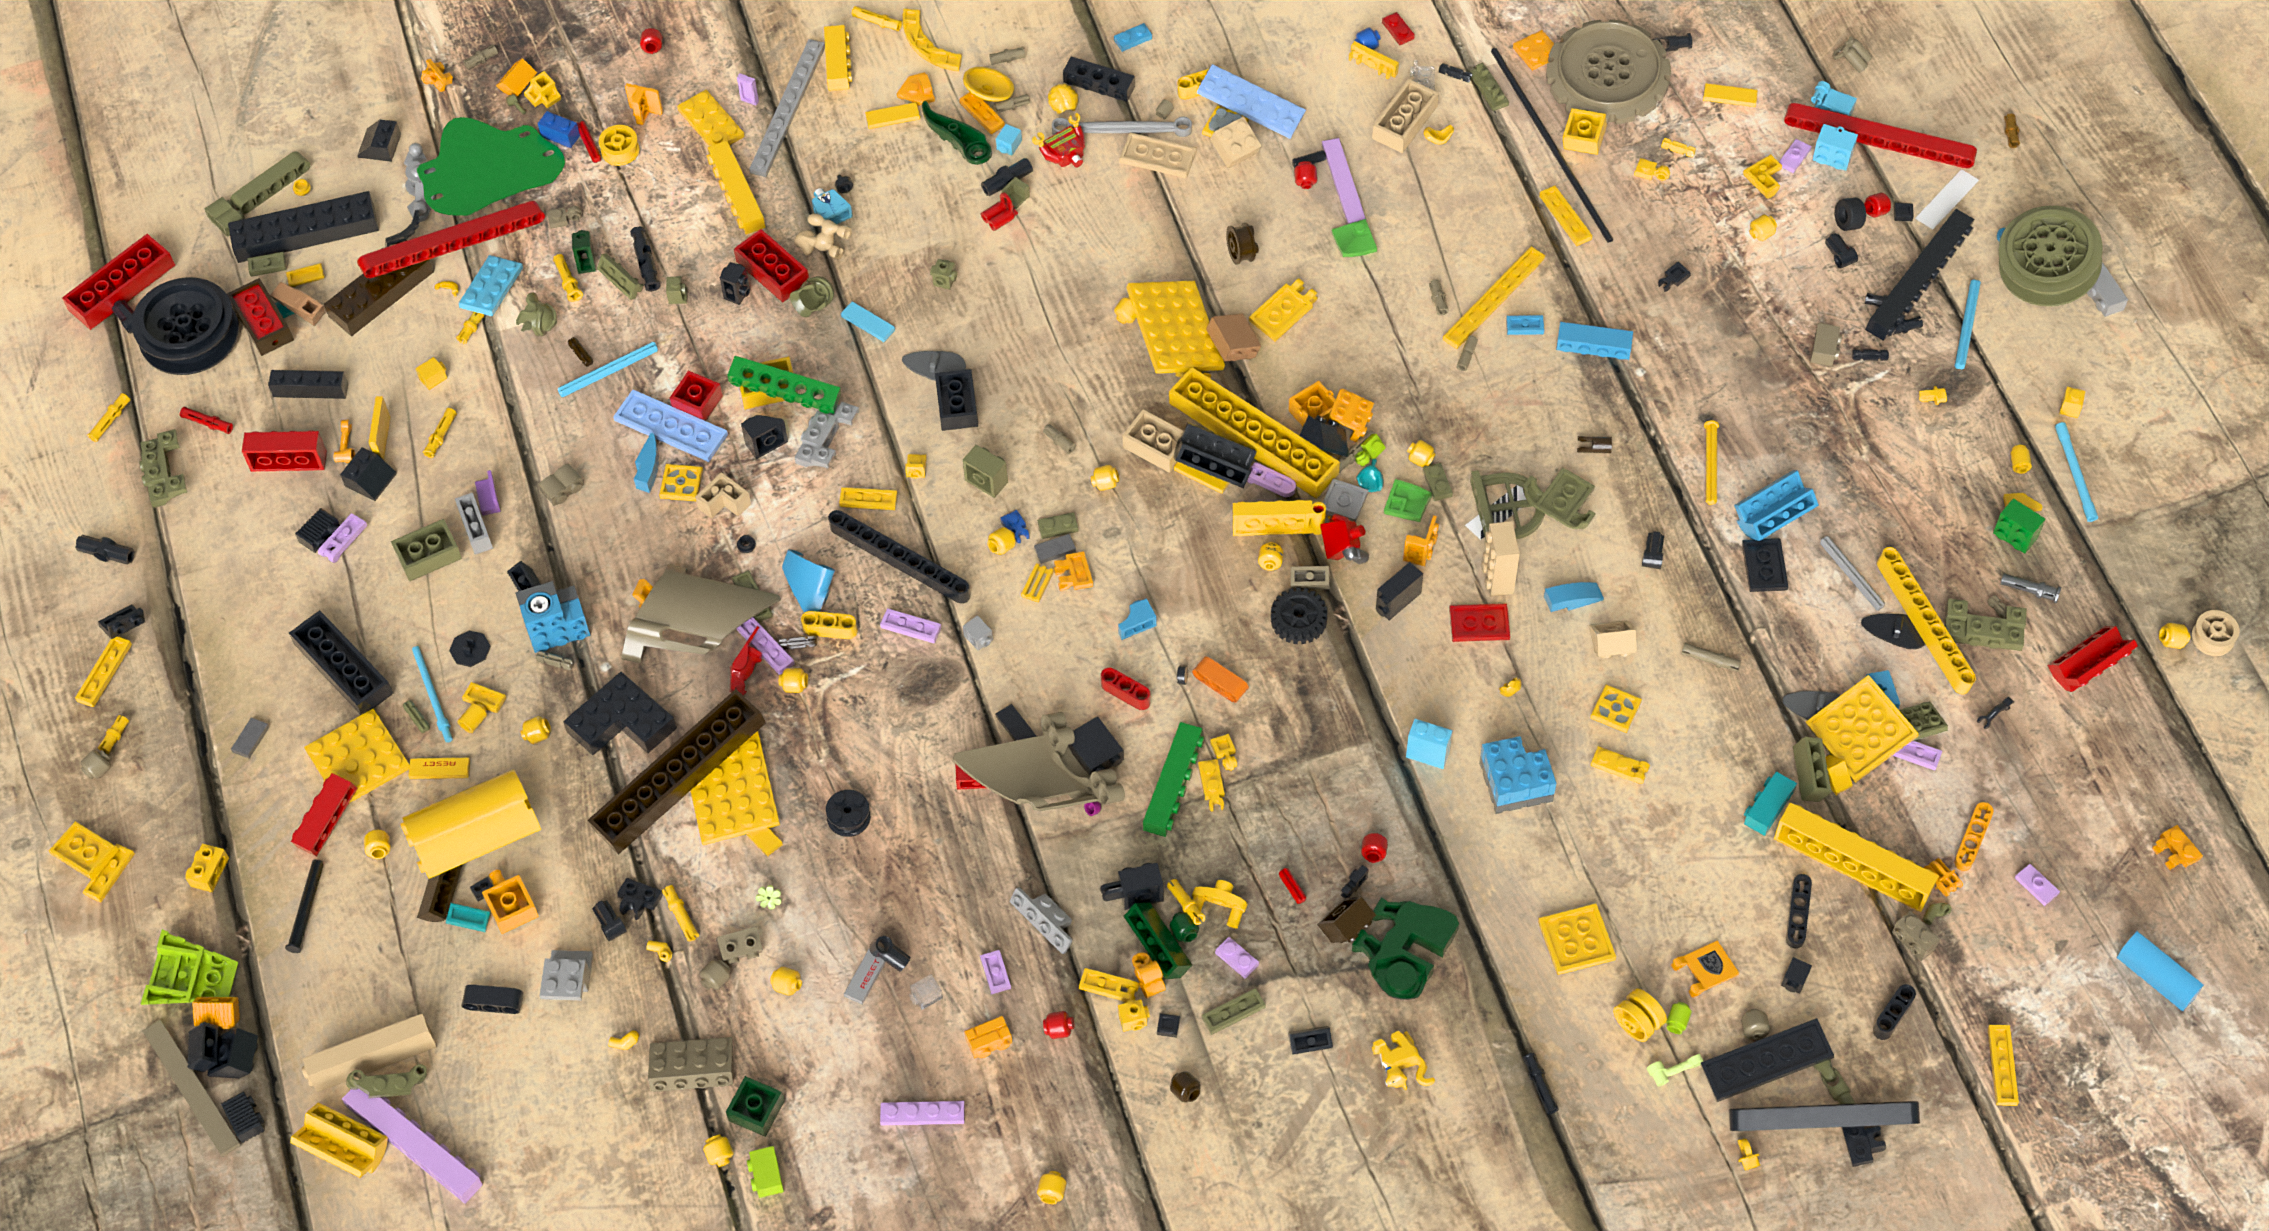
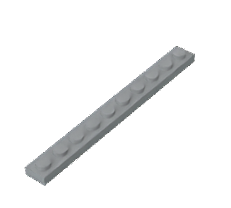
M808 39L749 168L750 174L767 177L823 54L825 42Z

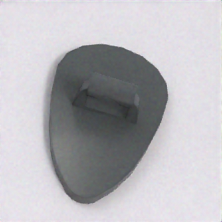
M919 351L902 357V362L908 369L933 381H936L935 373L966 370L964 359L953 352Z
M1800 691L1784 696L1782 701L1793 713L1809 720L1841 695L1825 691Z

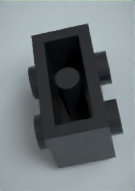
M729 262L727 267L723 268L719 277L723 297L725 300L740 305L743 299L750 293L747 271L741 264Z

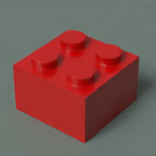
M688 370L669 398L672 407L706 421L723 395L720 383Z

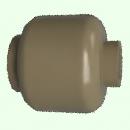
M92 750L81 761V770L91 779L94 777L97 779L101 778L111 768V763L108 761L111 757L103 750L100 752Z
M711 960L700 971L701 984L708 990L711 988L719 990L730 979V968L722 960Z
M1751 1009L1742 1016L1743 1032L1748 1039L1758 1041L1770 1033L1768 1016L1765 1012Z

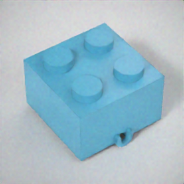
M1823 124L1816 142L1813 161L1847 171L1858 134L1845 131L1843 127L1835 128Z

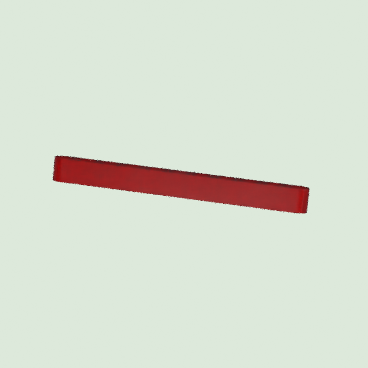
M1798 103L1788 105L1784 122L1788 126L1816 133L1821 132L1823 124L1835 128L1843 127L1845 131L1858 134L1856 140L1858 143L1966 169L1974 166L1977 155V148L1969 144Z
M529 201L364 254L359 257L357 264L366 278H374L539 224L545 219V214L536 201Z

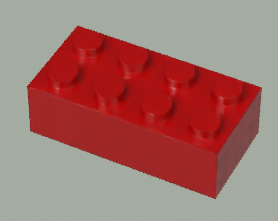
M762 229L734 248L736 262L744 266L749 274L782 303L788 300L790 294L798 290L809 278L808 270Z
M319 431L244 432L242 453L251 472L325 470L327 450Z

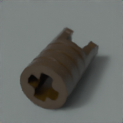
M1578 436V441L1592 442V447L1577 448V453H1611L1612 437Z

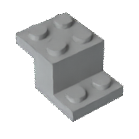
M552 950L551 958H545L540 999L582 1001L583 992H588L593 960L592 951Z

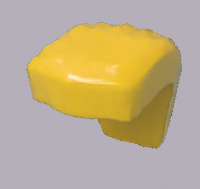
M1449 125L1445 129L1437 131L1428 126L1424 129L1423 134L1427 140L1435 144H1444L1453 134L1454 127Z

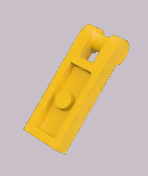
M1599 746L1591 762V766L1639 784L1644 782L1645 772H1648L1650 768L1649 763L1645 761H1637Z
M1085 968L1079 989L1126 1002L1136 998L1134 994L1138 991L1140 985L1132 980ZM1122 987L1128 989L1127 993L1121 991Z

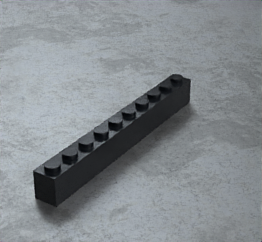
M1958 209L1954 210L1872 315L1865 328L1866 331L1883 341L1888 335L1892 336L1897 329L1896 325H1901L1906 316L1904 314H1909L1913 309L1914 301L1918 303L1923 295L1922 291L1926 292L1930 287L1931 279L1935 280L1940 273L1939 269H1944L1947 265L1948 257L1952 258L1957 251L1956 247L1960 248L1964 243L1965 235L1969 236L1974 229L1972 224L1975 219Z

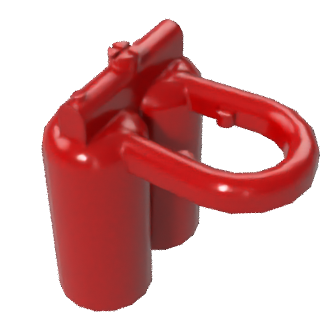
M1004 192L1000 194L999 202L981 213L983 221L988 223L993 231L1012 221L1018 215L1010 197Z

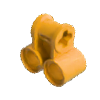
M1146 953L1134 955L1132 958V964L1135 968L1134 973L1144 996L1148 999L1165 991L1166 988L1162 980L1163 975L1158 963L1155 960L1152 961Z

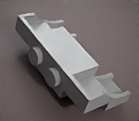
M841 402L840 405L837 404L834 414L830 412L825 414L817 410L814 417L810 418L807 430L803 431L801 435L802 445L795 456V463L804 467L820 466L828 469L830 461L836 455V451L828 447L839 429V423L852 425L856 413H859V407Z

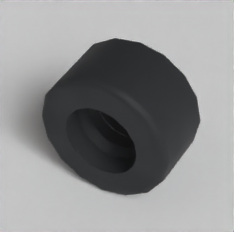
M1857 197L1845 198L1836 203L1834 215L1837 226L1843 231L1856 230L1863 227L1866 221V208L1861 199Z

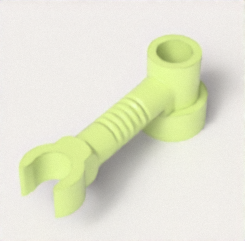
M1697 1054L1667 1069L1664 1068L1661 1061L1649 1065L1646 1069L1649 1075L1653 1076L1659 1087L1669 1082L1667 1077L1700 1066L1703 1059L1700 1054Z

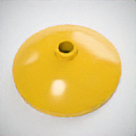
M973 67L964 73L963 83L970 93L982 100L992 102L1004 101L1010 98L1014 92L1012 81L997 70L987 67Z

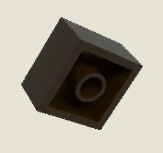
M1362 896L1345 898L1317 925L1331 943H1350L1358 937L1357 933L1361 929H1366L1372 924L1371 920L1376 914Z

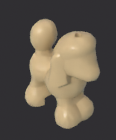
M817 213L809 215V224L821 226V233L815 235L810 230L801 231L795 237V245L800 247L806 256L810 255L813 249L816 248L819 251L828 250L829 256L833 259H841L844 250L834 245V234L837 233L838 236L849 239L852 229L845 225H837L831 220H825L823 216Z

